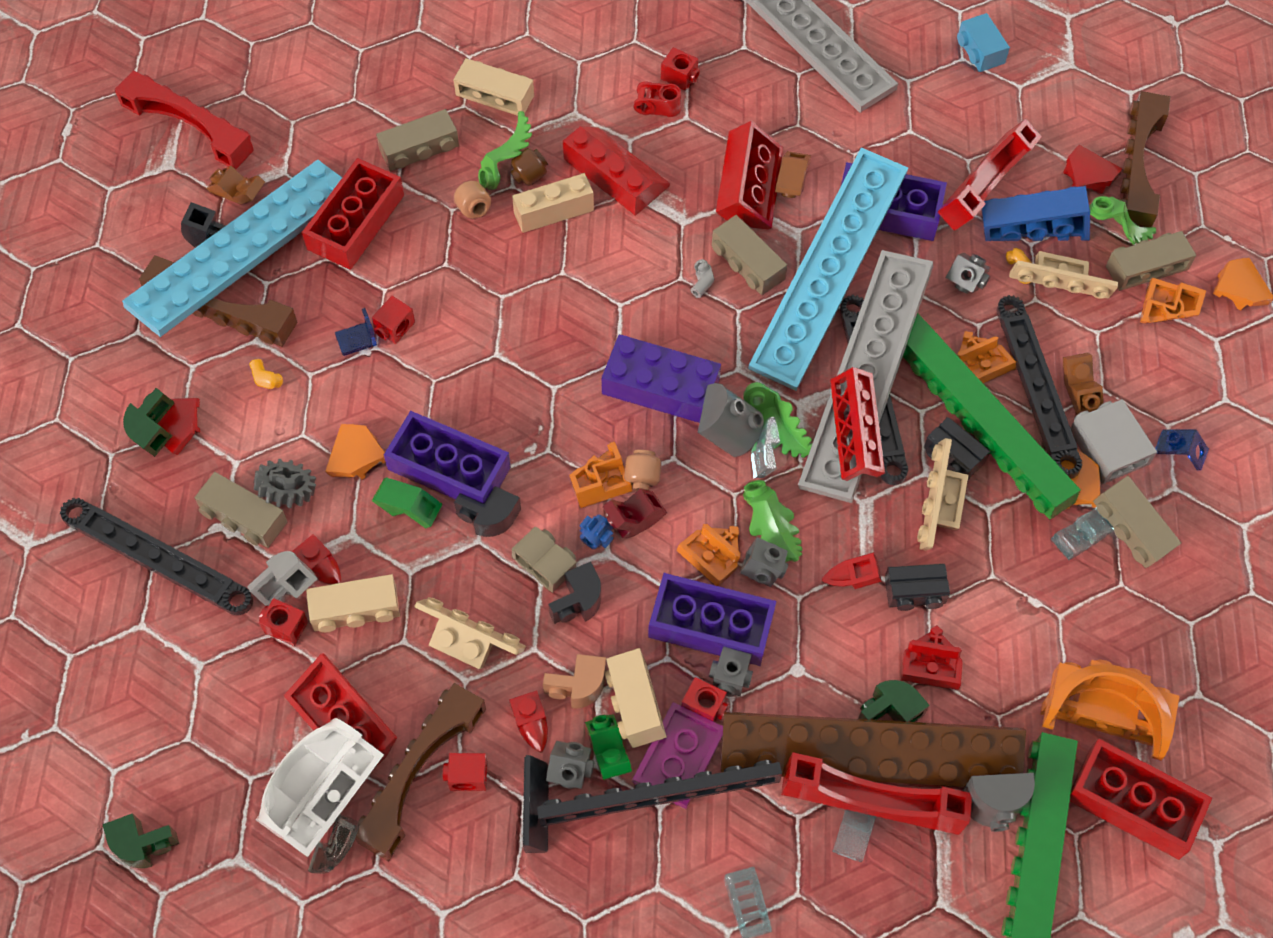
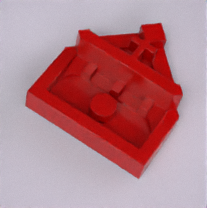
M1079 144L1066 160L1067 165L1063 173L1072 179L1073 184L1071 187L1086 186V188L1102 194L1106 186H1110L1119 177L1122 168Z
M199 398L171 399L175 403L158 422V425L172 435L164 446L173 454L178 455L195 435V432L200 433V428L197 426V408L200 407Z
M936 625L930 629L928 634L918 640L913 639L909 642V646L903 654L901 681L959 690L962 680V659L960 658L962 650L959 647H954L942 635L943 630Z

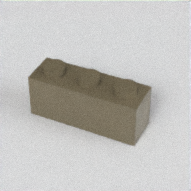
M446 109L376 134L379 150L390 171L428 159L431 156L450 151L459 146L457 129Z
M737 215L713 230V250L717 255H722L728 261L733 271L739 272L745 278L750 288L756 289L761 295H764L785 280L787 264Z
M1182 231L1173 234L1166 233L1157 239L1143 240L1127 248L1119 247L1111 253L1106 268L1112 279L1118 282V289L1121 291L1150 282L1152 278L1160 279L1189 270L1196 254Z
M216 472L212 474L194 497L199 506L198 511L210 520L213 518L218 519L227 530L233 533L236 530L244 534V538L255 546H258L260 543L269 548L288 523L282 509L271 503H266V500L259 498L257 495Z
M1126 476L1093 500L1099 514L1109 521L1117 537L1127 544L1132 551L1134 559L1141 563L1145 569L1181 544L1180 540L1129 476Z

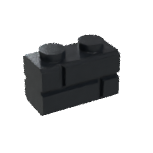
M947 417L928 435L924 448L927 455L932 459L934 446L945 438L951 439L947 470L967 474L969 480L986 463L991 451Z
M945 563L887 568L885 586L889 608L897 607L900 611H908L915 606L926 605L927 609H937L947 603L950 589Z

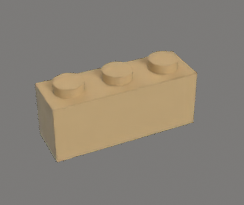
M465 58L454 78L456 96L517 116L519 111L526 112L534 97L533 79L505 71L502 68L483 64L480 61Z
M585 173L512 195L514 214L522 233L594 211V195Z
M393 574L306 589L309 619L314 631L326 633L334 631L337 627H360L366 622H389L395 617H400L397 589Z
M640 648L607 658L609 670L605 671V677L609 688L614 687L615 695L611 696V700L616 714H621L622 721L618 722V727L622 739L628 738L632 748L667 738L646 660Z

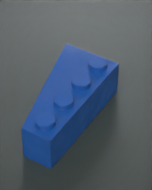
M1086 186L1069 187L1055 191L1047 190L1035 194H1020L1014 197L993 198L984 201L986 204L982 208L985 241H1019L1021 237H1028L1032 241H1042L1044 237L1056 236L1058 241H1068L1069 236H1080L1081 241L1090 240V209Z

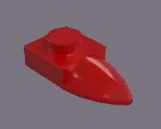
M314 534L291 551L314 572L318 578L317 580L330 585L341 583V572L336 560Z
M872 552L845 560L831 568L822 578V582L833 586H853L854 589L882 582L877 557Z
M537 690L509 699L522 738L533 749L540 753L543 752L548 738V726Z

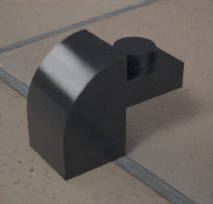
M193 202L190 203L181 221L183 237L195 248L225 227V225L216 222V211Z
M496 486L493 488L485 504L459 493L454 501L458 517L467 523L473 522L475 534L483 537H493L507 531L521 511L520 497Z
M591 561L565 572L566 586L571 594L548 604L549 615L554 624L560 621L563 623L571 621L578 613H581L586 622L597 613L601 604V582Z

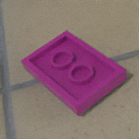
M673 702L663 720L667 738L651 743L632 779V783L637 785L650 782L652 785L664 783V780L668 778L681 777L684 780L694 778L695 774L706 771L722 740L723 726ZM691 799L672 803L687 809Z

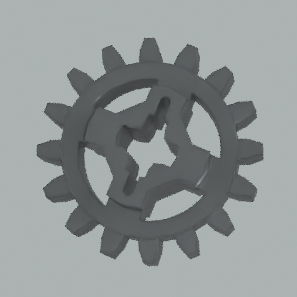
M278 459L277 463L269 460L267 461V466L261 464L259 471L255 472L254 490L258 491L259 498L267 497L266 503L277 502V507L283 504L287 505L288 508H292L293 503L302 506L303 501L310 502L311 496H314L316 477L311 476L310 469L303 470V464L293 465V460L283 462L282 459Z

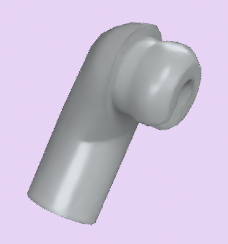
M703 259L698 260L694 265L698 282L690 291L696 298H701L715 280L711 266Z

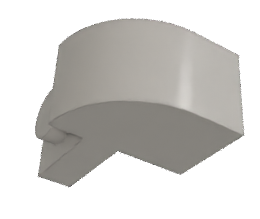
M284 551L266 561L268 568L247 587L265 606H269L273 598L279 600L287 591L295 598L299 597L318 578L293 552Z

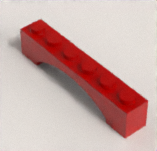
M133 70L114 89L121 106L139 116L142 113L168 115L197 128L211 141L210 145L215 159L228 167L232 166L236 170L254 151L251 136L246 130L232 126L225 118L216 117L205 107L193 104L187 97L177 95L168 86H161L146 74L142 75Z
M1026 118L1004 134L938 210L939 215L954 231L978 214L986 204L984 202L986 197L997 183L1042 138Z
M793 752L785 766L781 795L956 835H960L970 822L972 797L969 792L943 786L941 789H918L872 782L836 770L824 764L820 758Z

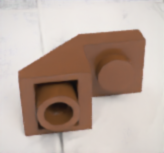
M789 151L785 153L775 192H779L783 197L796 198V195L800 196L802 194L811 155Z
M229 166L222 170L218 168L210 176L211 183L206 189L213 194L241 205L252 201L265 181L259 175L249 179L247 177L244 178L232 166Z
M1090 353L1063 357L1064 384L1076 415L1083 411L1092 412L1097 410L1099 406L1104 404L1103 386L1094 381L1092 355Z

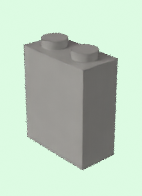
M1123 399L1114 403L1111 401L1105 402L1092 412H1081L1074 418L1071 426L1072 434L1081 451L1099 465V476L1102 484L1150 465L1157 453Z

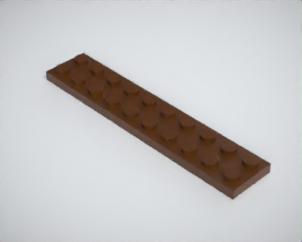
M724 712L720 771L722 773L724 769L731 766H741L742 769L754 767L753 765L759 761L770 760L771 763L780 762L782 777H784L785 766L793 752L820 758L824 764L836 770L872 782L965 787L972 776L1023 773L1026 730L1014 727Z

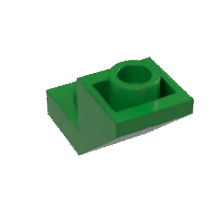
M387 477L383 479L372 499V502L390 515L396 516L405 513L425 529L432 526L443 505L422 488Z
M614 714L599 715L585 722L597 766L603 780L632 772L630 760L624 749Z

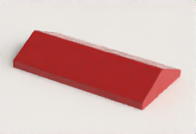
M324 653L317 657L284 695L313 731L337 718L362 734V739L384 754L377 765L387 757L397 740V736Z

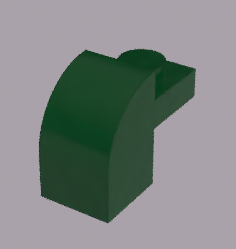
M157 388L145 397L143 404L139 408L130 403L123 418L124 430L128 437L154 457L172 437L169 432L158 425V422L175 403Z
M888 680L876 685L873 698H870L860 707L861 713L858 719L879 720L888 713L893 721L916 722L926 714L930 705L910 684L899 680Z
M133 813L102 824L110 850L122 862L134 868L152 867L151 854H165L172 849V846L179 844L177 833L170 825L144 834L141 821Z

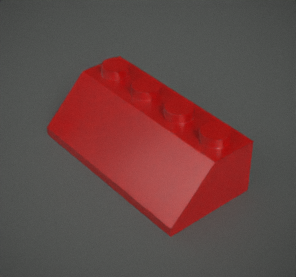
M752 121L729 131L716 213L726 221L737 215L748 227L769 230L772 228L777 196L775 190L784 147Z
M580 126L563 140L564 160L580 173H585L589 180L635 216L670 187V183L598 127Z

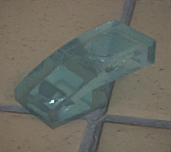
M769 417L764 421L761 435L752 447L751 461L754 478H764L777 469L772 448L781 442L775 417Z
M1095 508L1080 516L1072 525L1056 532L1051 540L1065 557L1070 560L1114 531V528Z
M845 809L832 852L862 863L876 816Z

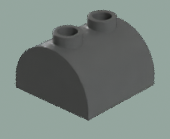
M713 383L707 385L698 433L733 457L745 454L755 445L761 435L764 423L761 412L722 384Z
M1034 774L972 776L963 791L969 792L972 797L971 818L981 825L990 827L993 832L1008 830L1009 823L1016 821V816L1033 795L1035 787Z

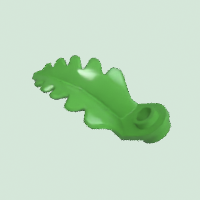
M523 111L518 112L516 130L510 139L502 146L487 153L481 161L478 179L479 183L488 190H495L500 182L497 163L521 155L522 152L520 150L529 146V142H525V140L532 136L531 132L528 133L531 125L527 124L529 119L525 117Z
M1113 196L1097 197L1089 206L1090 215L1098 220L1114 218L1117 223L1122 225L1127 239L1132 244L1148 240V238L1153 239V234L1156 233V227H1139L1133 223L1129 217L1126 203Z
M760 382L749 384L744 391L743 398L744 401L759 410L763 416L764 423L761 436L764 439L772 436L771 447L773 449L783 444L782 453L784 455H787L790 450L792 457H797L800 453L802 458L809 455L813 444L810 443L812 439L809 436H804L807 434L805 429L797 428L800 419L790 416L793 409L792 404L782 401L778 392Z
M756 480L746 484L743 497L753 509V516L749 527L750 534L752 536L762 535L760 539L787 550L785 562L798 561L802 555L801 551L803 548L798 546L802 541L799 538L793 537V535L799 533V529L789 524L794 519L793 511L779 502L776 492L767 486L765 481Z

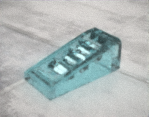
M755 867L726 874L724 882L741 938H752L772 932ZM746 880L750 881L751 885L735 889L734 884ZM749 893L754 894V898L740 902L738 900V896ZM757 905V911L742 915L741 909ZM761 918V924L746 928L744 922Z

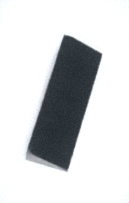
M531 755L524 757L523 848L526 853H546L548 851V826H540L537 807L543 806V803L549 800V782L546 781L549 765Z

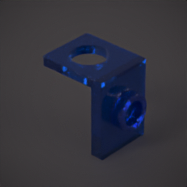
M366 308L361 309L365 323L335 332L343 356L377 345Z
M1163 429L1155 447L1156 454L1187 455L1196 470H1202L1209 451L1197 429ZM1197 445H1199L1200 448V456L1198 459L1196 456Z

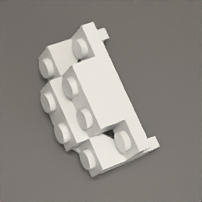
M334 718L331 722L305 736L284 757L265 788L260 813L256 821L308 857L384 754L362 739V734L343 721Z

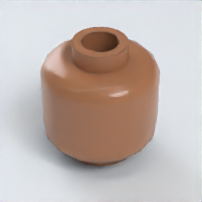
M467 181L456 189L454 202L464 216L476 219L487 213L491 206V197L477 181Z
M634 450L633 454L626 458L624 479L633 485V490L638 491L640 488L649 490V487L656 486L660 482L661 460L655 456V452Z

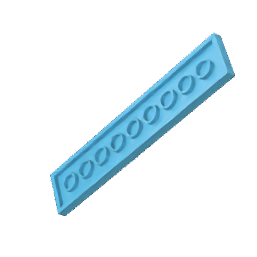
M862 147L860 148L748 365L749 370L797 391L907 174L908 167Z
M316 160L122 300L124 308L159 337L163 336L301 233L342 177L321 161Z

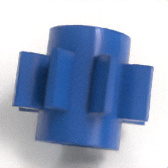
M597 514L593 518L587 515L579 525L581 527L579 531L582 533L580 539L591 549H597L600 545L606 548L614 539L612 537L614 533L611 531L613 527L607 518Z

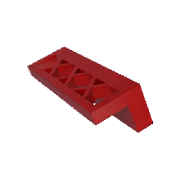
M852 367L830 379L841 479L846 481L863 473L874 477L885 474L873 373ZM847 381V388L842 395L840 384ZM849 404L850 412L847 419L845 420L844 411L847 405ZM850 430H852L853 438L848 445L847 436ZM853 455H855L856 467L850 469V461Z

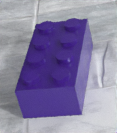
M846 162L841 185L853 163ZM906 174L878 230L934 241L940 219L938 210L943 205L947 182Z
M619 334L601 378L602 394L700 423L707 385L719 383L721 363Z
M411 410L384 453L389 471L456 499L459 493L483 504H485L495 486L500 488L511 468L509 452Z
M663 573L649 622L648 638L718 656L721 655L724 646L752 654L750 664L761 666L776 601Z

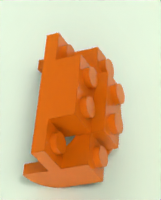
M1091 660L1087 667L1081 668L1076 663L1060 662L1053 672L1049 694L1041 706L1040 715H1044L1042 727L1053 730L1055 719L1090 728L1153 746L1151 758L1162 761L1173 737L1179 695L1170 693L1168 689L1155 687L1150 682L1151 676L1142 674L1140 670L1135 668L1116 666L1106 660ZM1139 710L1146 719H1137Z

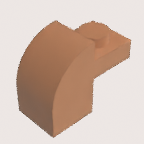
M577 654L574 676L544 673V694H549V697L554 699L571 697V708L574 709L592 704L598 699L604 688L606 657Z

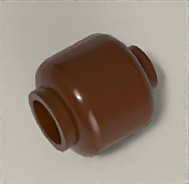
M526 148L522 151L521 155L511 160L513 170L510 173L518 184L523 181L526 185L531 186L546 175L548 163L537 149L533 151L531 148Z

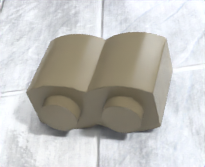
M535 526L511 549L512 558L523 569L532 574L546 589L553 593L565 581V572L576 568V557L567 547L561 548L555 544V538L546 529L540 530Z

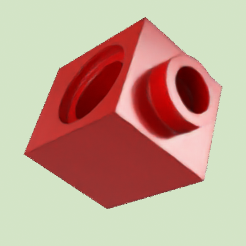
M673 47L661 63V80L669 84H675L680 89L686 91L690 84H694L699 77V58Z
M391 296L372 316L374 332L383 340L388 339L394 344L415 324L413 308L394 296Z
M273 598L269 606L266 605L262 609L259 616V624L265 634L295 646L308 624V619L304 611ZM288 618L284 624L275 625L278 619Z
M695 677L682 700L681 706L713 722L716 719L722 720L724 712L727 711L729 704L725 703L727 692ZM710 699L714 705L710 708H705L699 704V701Z
M449 753V763L443 764V781H447L450 791H486L488 766L486 753Z

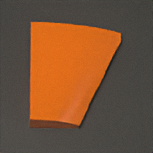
M1152 278L1146 292L1140 323L1146 324L1198 316L1206 290L1184 283L1175 285Z
M615 441L607 445L608 451L599 458L594 455L587 461L586 465L577 468L569 475L580 508L633 491L631 483L624 479L625 468Z

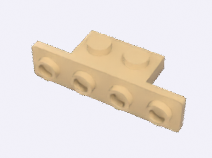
M1042 251L1037 253L1035 264L1017 261L1009 275L1010 278L1018 279L1021 282H1033L1048 288L1065 289L1071 293L1093 295L1099 299L1109 298L1118 288V282L1089 276L1088 261Z
M948 438L936 444L932 452V460L935 463L933 471L930 472L927 480V487L930 488L929 496L925 499L922 508V514L925 515L924 525L920 526L917 540L920 542L919 549L923 551L933 548L937 526L952 530L960 528L968 475L947 470L952 442Z
M428 597L427 599L417 601L415 604V608L439 619L429 646L477 669L484 667L493 644L515 655L524 652L526 648L525 645L519 643L520 639L509 633L502 635L494 631V626L483 621L476 623L468 619L469 615L461 610L453 609L451 611L444 608V603L435 598Z

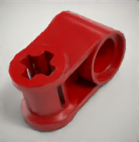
M648 81L638 84L636 90L638 98L634 101L633 107L639 114L674 117L681 112V90L677 85Z

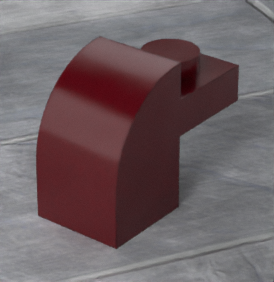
M641 488L625 502L609 500L603 506L608 514V522L617 529L622 538L638 535L652 527L667 514L655 493Z

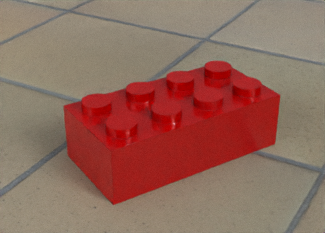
M356 158L302 231L307 250L351 270L404 197L401 177Z
M1098 738L1089 749L1071 787L1069 802L1180 860L1191 850L1212 797Z

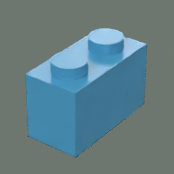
M987 13L961 22L959 33L957 34L958 43L961 47H964L970 62L975 64L979 72L1005 64L1010 47Z

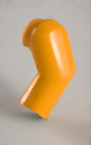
M1013 248V250L1006 253V260L1009 264H1014L1017 261L1032 263L1022 249ZM1019 281V282L1022 283V284H1029V283H1031V282H1021V281Z
M255 359L249 363L257 386L267 389L280 388L282 386V375L265 370L261 359Z

